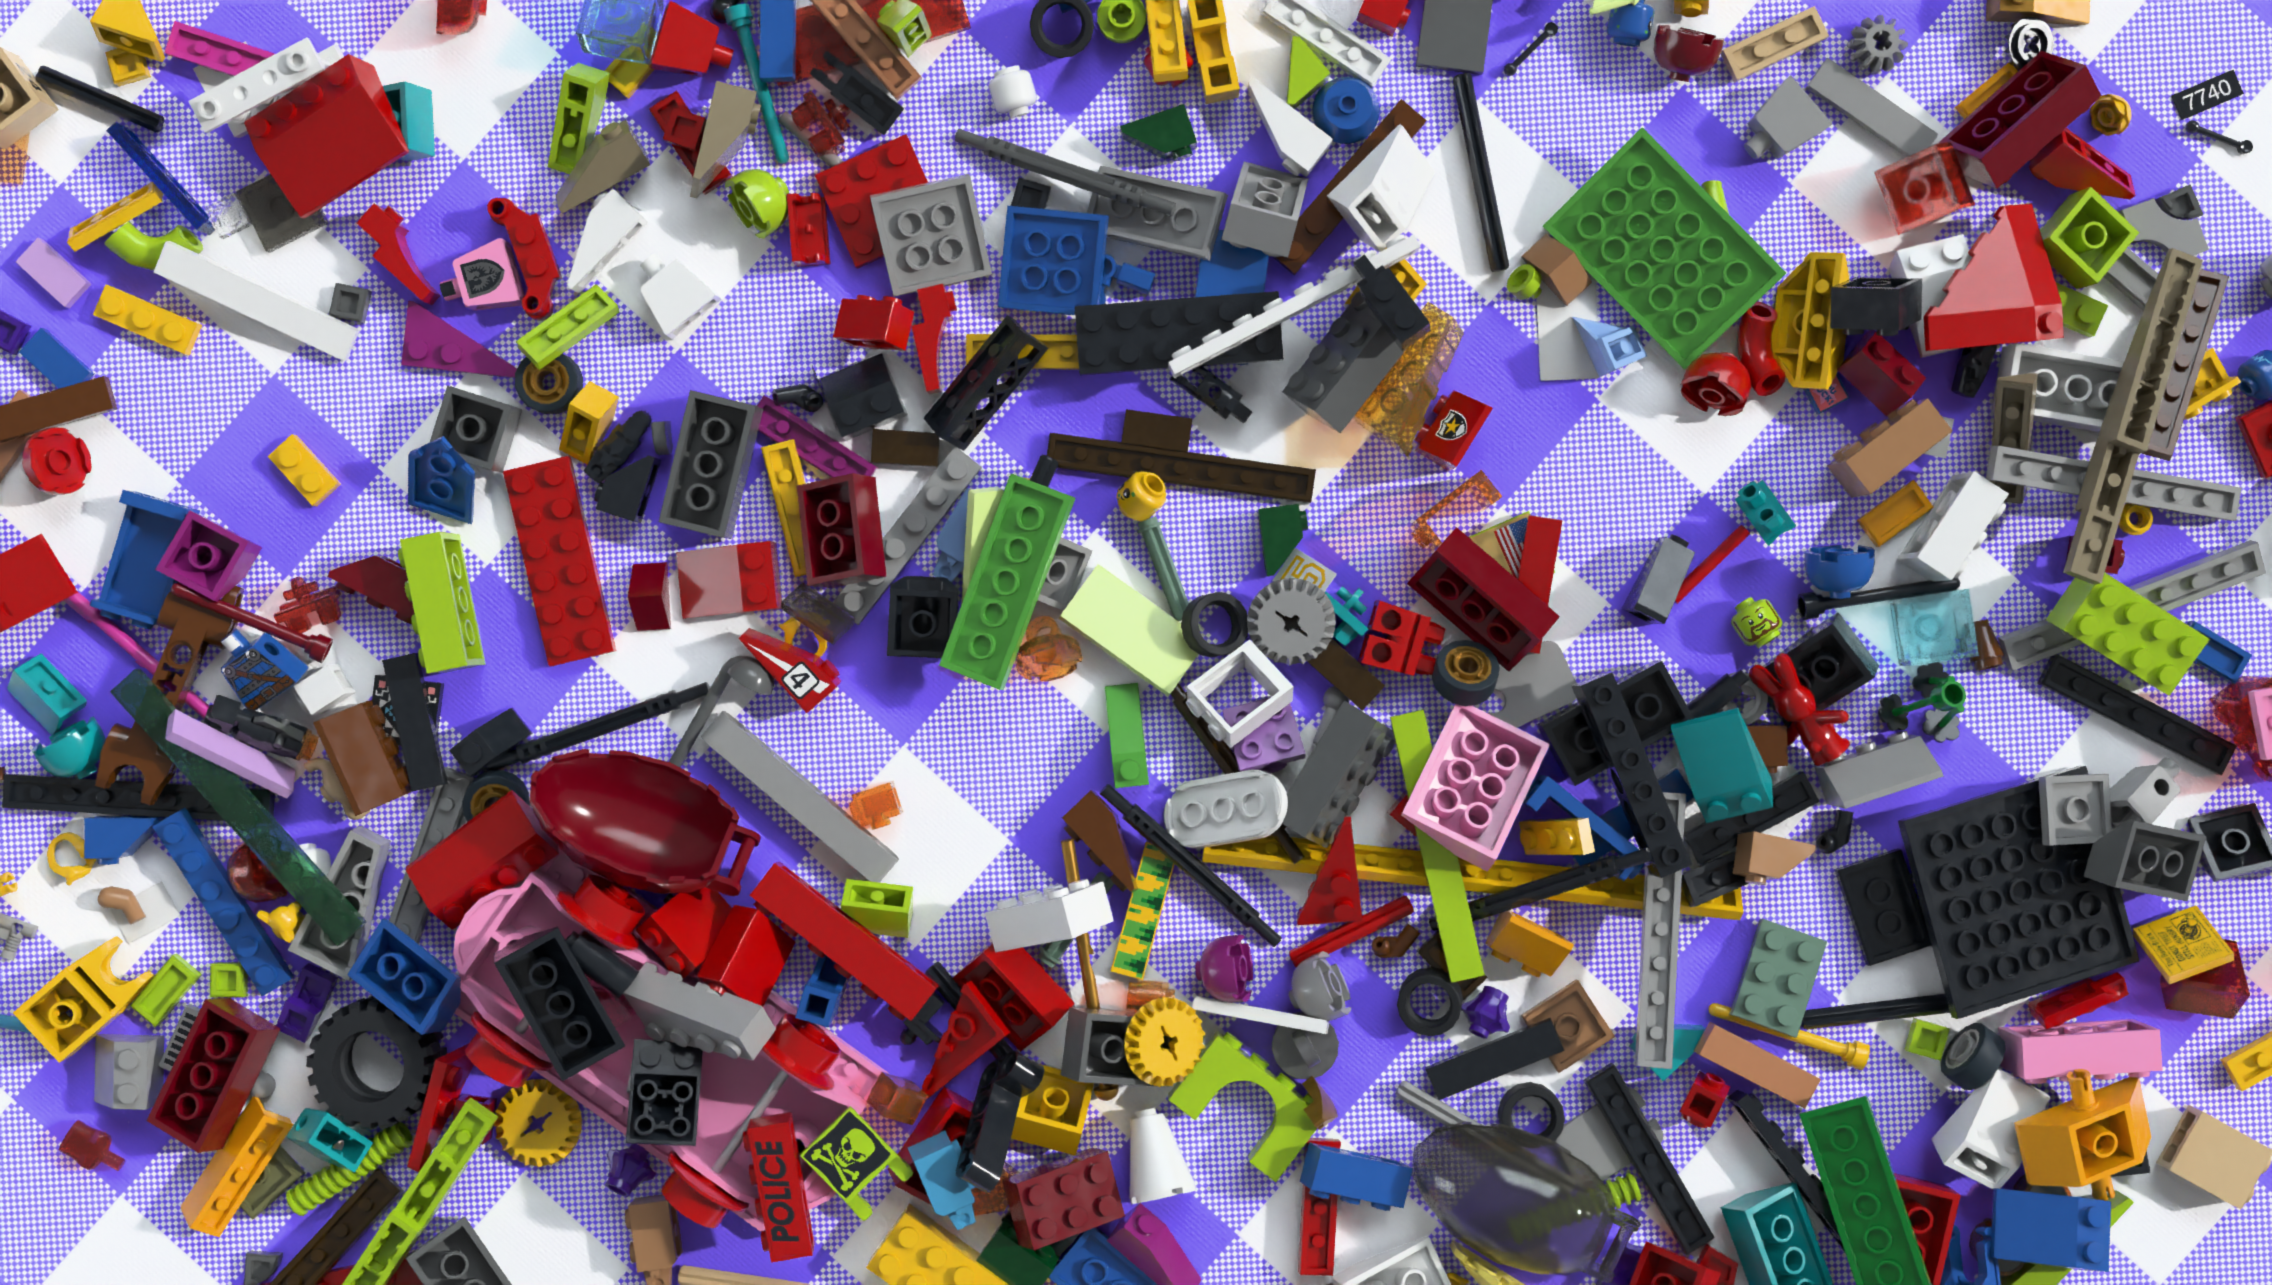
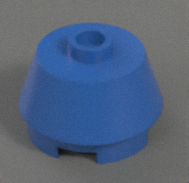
M1339 77L1327 82L1316 94L1312 107L1315 125L1329 135L1333 142L1340 144H1352L1366 138L1374 130L1380 113L1379 102L1374 91L1365 82L1353 77Z

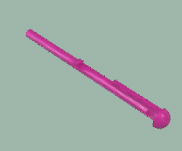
M78 592L63 600L88 623L93 622L130 654L140 667L146 668L154 675L159 661L113 621L99 615L100 610L91 607L90 601ZM172 681L165 682L164 685L173 692L176 691L177 686L172 684ZM190 689L185 703L204 719L209 705Z

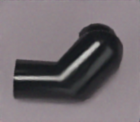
M805 384L777 388L772 391L773 401L776 406L793 403L807 412H816L823 405L821 394Z
M1836 810L1834 826L1816 838V847L1825 854L1833 853L1849 842L1854 812Z

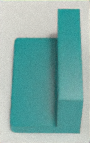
M42 653L14 669L7 686V690L51 735L60 730L64 720L85 708L87 700Z

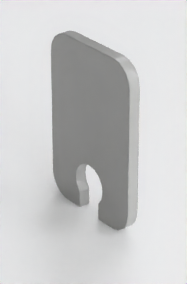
M1543 641L1540 654L1529 652L1510 672L1499 664L1500 670L1495 690L1502 692L1505 697V705L1499 712H1489L1488 714L1518 728L1572 703L1576 699L1572 686L1577 684L1559 645L1553 641Z
M1628 1087L1640 1108L1645 1106L1646 1103L1637 1090ZM1597 1104L1565 1123L1562 1133L1553 1143V1146L1575 1181L1584 1188L1596 1186V1184L1601 1183L1631 1164ZM1652 1118L1648 1123L1661 1144L1664 1133L1657 1120Z

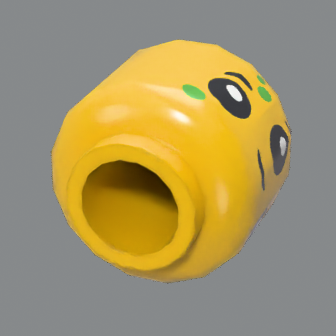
M1135 472L1117 490L1116 499L1121 513L1128 518L1141 522L1153 516L1166 502L1163 481L1154 473Z

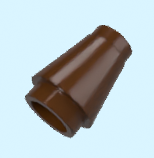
M1989 620L1969 623L1970 664L1974 663L1975 671L2002 666L2001 657L2005 655L1989 624Z

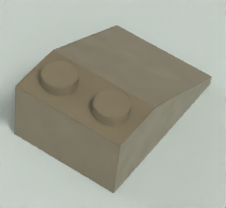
M716 81L693 175L690 197L697 199L745 145L747 134L754 135L761 107L760 104L755 103L756 91Z

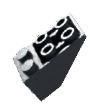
M634 1039L625 1143L696 1146L703 1050L691 1046L682 1047L670 1041Z

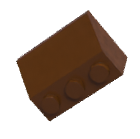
M372 700L313 722L355 816L412 792L407 769L405 766H402L397 755L399 754L398 744L391 735H386L382 726L385 723L384 713L378 705H373Z

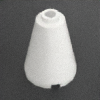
M1156 1108L1137 1111V1119L1131 1120L1130 1204L1196 1191L1194 1179L1164 1113L1157 1114Z

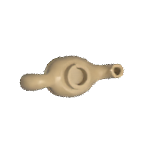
M314 758L303 764L309 773H312L314 770L322 772L323 786L320 787L321 794L330 803L335 801L341 803L348 818L359 820L370 813L369 810L355 816L330 761L324 758Z

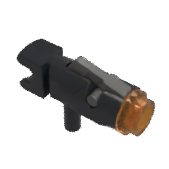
M216 695L214 704L209 705L203 723L226 735L231 733L234 739L244 744L248 743L269 753L293 758L297 761L301 759L309 761L316 749L319 736L312 734V730L307 727L290 722L288 719L267 715L250 708L241 710V702L222 695Z

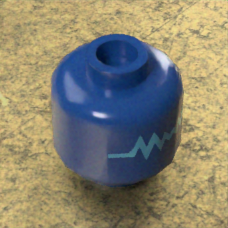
M2261 350L2239 366L2237 376L2241 383L2238 386L2246 396L2258 400H2267L2272 397V350Z

